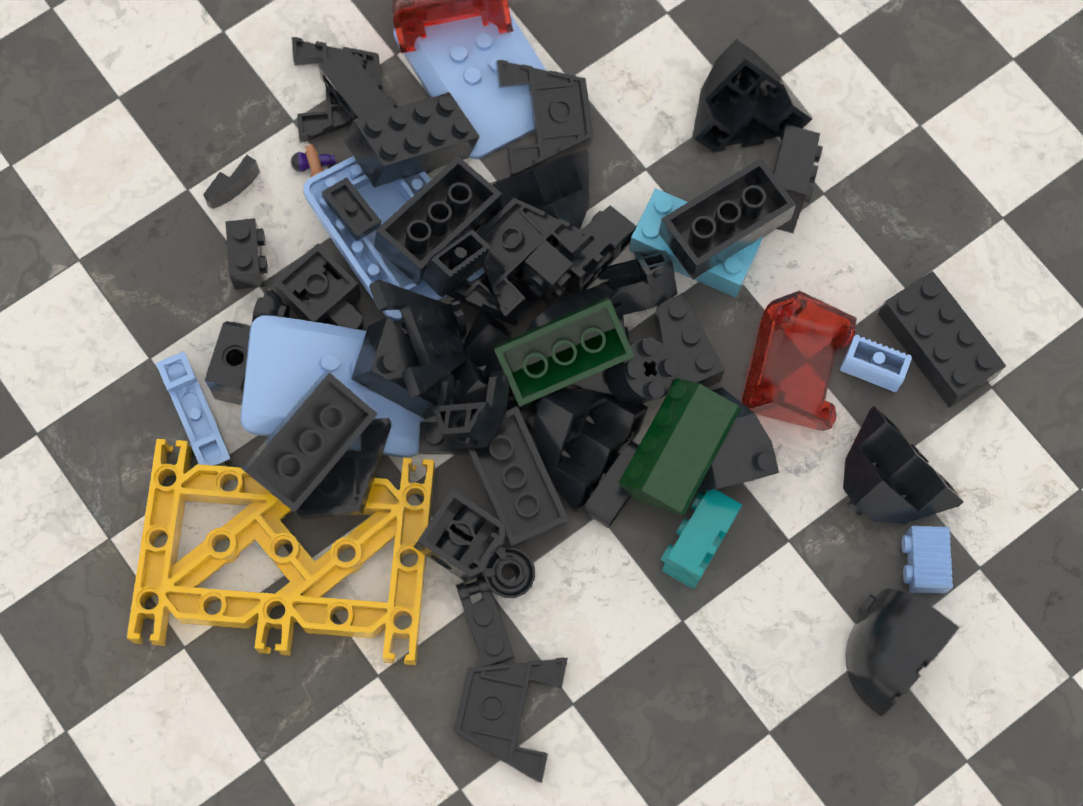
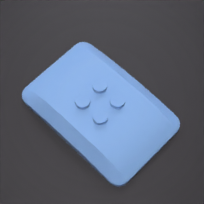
M443 0L402 20L395 26V41L429 97L432 98L450 92L480 136L469 156L470 158H483L535 131L529 85L499 88L496 61L505 60L514 64L533 66V68L541 70L546 69L501 0Z
M354 156L312 176L305 182L303 194L307 202L372 298L373 295L369 285L376 280L391 283L438 301L448 297L447 295L444 297L439 296L424 281L417 285L374 248L376 230L356 242L322 198V191L347 177L382 221V225L431 181L426 172L374 188ZM483 267L481 270L478 269L477 273L474 272L473 276L470 275L467 280L471 283L475 282L485 272ZM400 310L382 311L393 321H399V318L402 317Z
M269 315L257 317L251 324L240 415L241 424L248 433L269 437L324 372H330L378 413L374 419L389 418L392 421L382 455L401 458L415 456L419 452L420 422H423L424 418L351 379L366 331ZM361 435L350 446L349 450L361 451Z

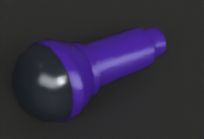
M297 152L291 157L290 163L295 171L303 172L310 169L305 153ZM318 155L322 166L336 164L335 155Z

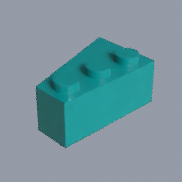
M716 489L708 490L705 494L699 492L691 506L695 512L690 520L684 518L676 532L680 536L674 546L669 544L661 558L665 562L662 572L694 590L736 518L742 504Z

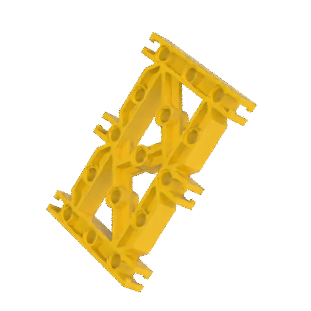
M156 439L127 639L134 644H142L141 632L143 623L148 618L155 620L154 635L150 634L152 645L165 646L169 614L171 612L181 624L249 629L258 622L255 649L258 653L271 654V648L266 646L269 630L271 628L282 629L281 644H275V651H279L281 655L290 656L294 623L298 622L303 630L310 634L375 638L385 630L382 657L384 662L394 664L396 656L395 653H392L395 638L409 639V654H406L404 664L416 665L427 556L415 549L414 545L431 519L435 478L434 460H422V466L426 468V478L423 484L410 483V471H416V465H413L412 458H403L400 490H397L388 479L374 478L364 512L361 514L372 516L346 537L336 540L330 550L314 561L297 541L296 537L281 522L292 510L243 471L242 468L197 464L190 470L193 449L188 441L176 440V447L180 448L177 464H167V453H173L174 447L170 446L165 439ZM176 476V481L173 485L169 487L163 486V481L166 477ZM230 480L238 481V486L235 490L224 491V486ZM419 494L424 497V500L420 505L412 506L408 503L410 496ZM186 501L247 506L222 527L211 530L201 544L177 562ZM161 535H166L168 537L166 544L162 547H154L155 539ZM395 538L388 602L323 598L326 593L348 575L359 571L365 561ZM255 540L290 581L275 594L197 588L225 564L234 562L239 557L240 552ZM220 541H230V546L226 551L216 552V546ZM283 545L293 546L292 553L287 557H279L277 554L279 548ZM350 549L356 553L353 560L349 562L339 560L340 554L344 550ZM413 554L418 557V561L414 566L406 567L401 564L404 556ZM152 596H158L157 606L150 610L145 609L147 599ZM212 602H222L221 610L218 613L208 614L207 609ZM274 607H285V613L282 618L276 620L270 618V612ZM343 610L349 614L348 620L343 624L338 625L332 622L333 615L338 611ZM406 615L412 619L411 625L406 629H398L395 626V622L400 616Z

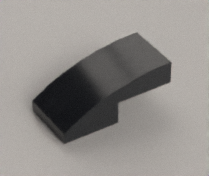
M246 155L230 177L219 172L203 194L208 207L211 209L220 207L242 193L260 174L257 161Z

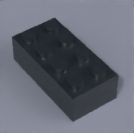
M449 92L355 119L344 142L375 188L448 165L457 156L462 160L467 159L480 136Z
M457 156L376 230L374 248L419 285L423 281L421 276L425 271L424 269L429 258L469 229H473L476 232L498 211L502 193Z
M760 158L661 218L659 234L693 280L789 221L796 204Z
M933 271L886 300L878 313L949 408L995 379L1006 367L1003 360Z
M324 372L242 467V470L295 513L378 413L330 372Z
M518 407L507 410L503 422L486 448L467 450L498 519L505 524V534L511 547H516L567 524L569 518Z

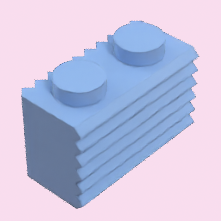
M858 334L854 336L846 351L840 371L897 392L905 379L912 357L911 355L906 356L905 352L900 354L899 350L889 349L888 346L883 347L882 343L877 345L876 341L871 342L870 339L866 340L865 337L860 338Z
M911 526L906 535L902 536V552L907 553L908 565H904L903 581L904 584H909V593L944 594L953 588L949 527Z

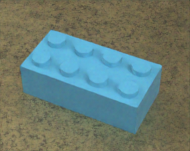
M655 188L631 237L629 251L633 253L636 251L665 250L673 262L674 271L691 278L659 234L661 218L688 202ZM763 237L694 280L736 298L758 253Z

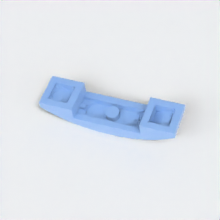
M180 352L157 362V368L172 398L198 463L201 465L219 466L230 461L231 457L185 352Z

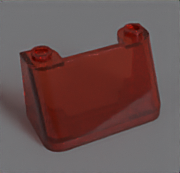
M392 0V17L401 54L415 51V41L420 36L421 39L427 38L425 29L427 26L481 16L483 26L493 23L497 26L499 34L513 31L508 0Z
M800 290L771 301L766 306L761 318L741 403L757 415L818 431L832 429L837 413L835 405L825 401L836 350L849 345L853 340L857 318Z

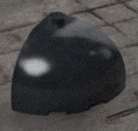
M891 588L882 590L876 597L870 594L859 609L864 613L850 632L845 655L847 673L854 690L863 702L879 716H883L897 702L895 700L896 697L899 698L911 688L921 676L919 674L923 667L926 668L932 660L934 661L960 628L922 600L903 591Z

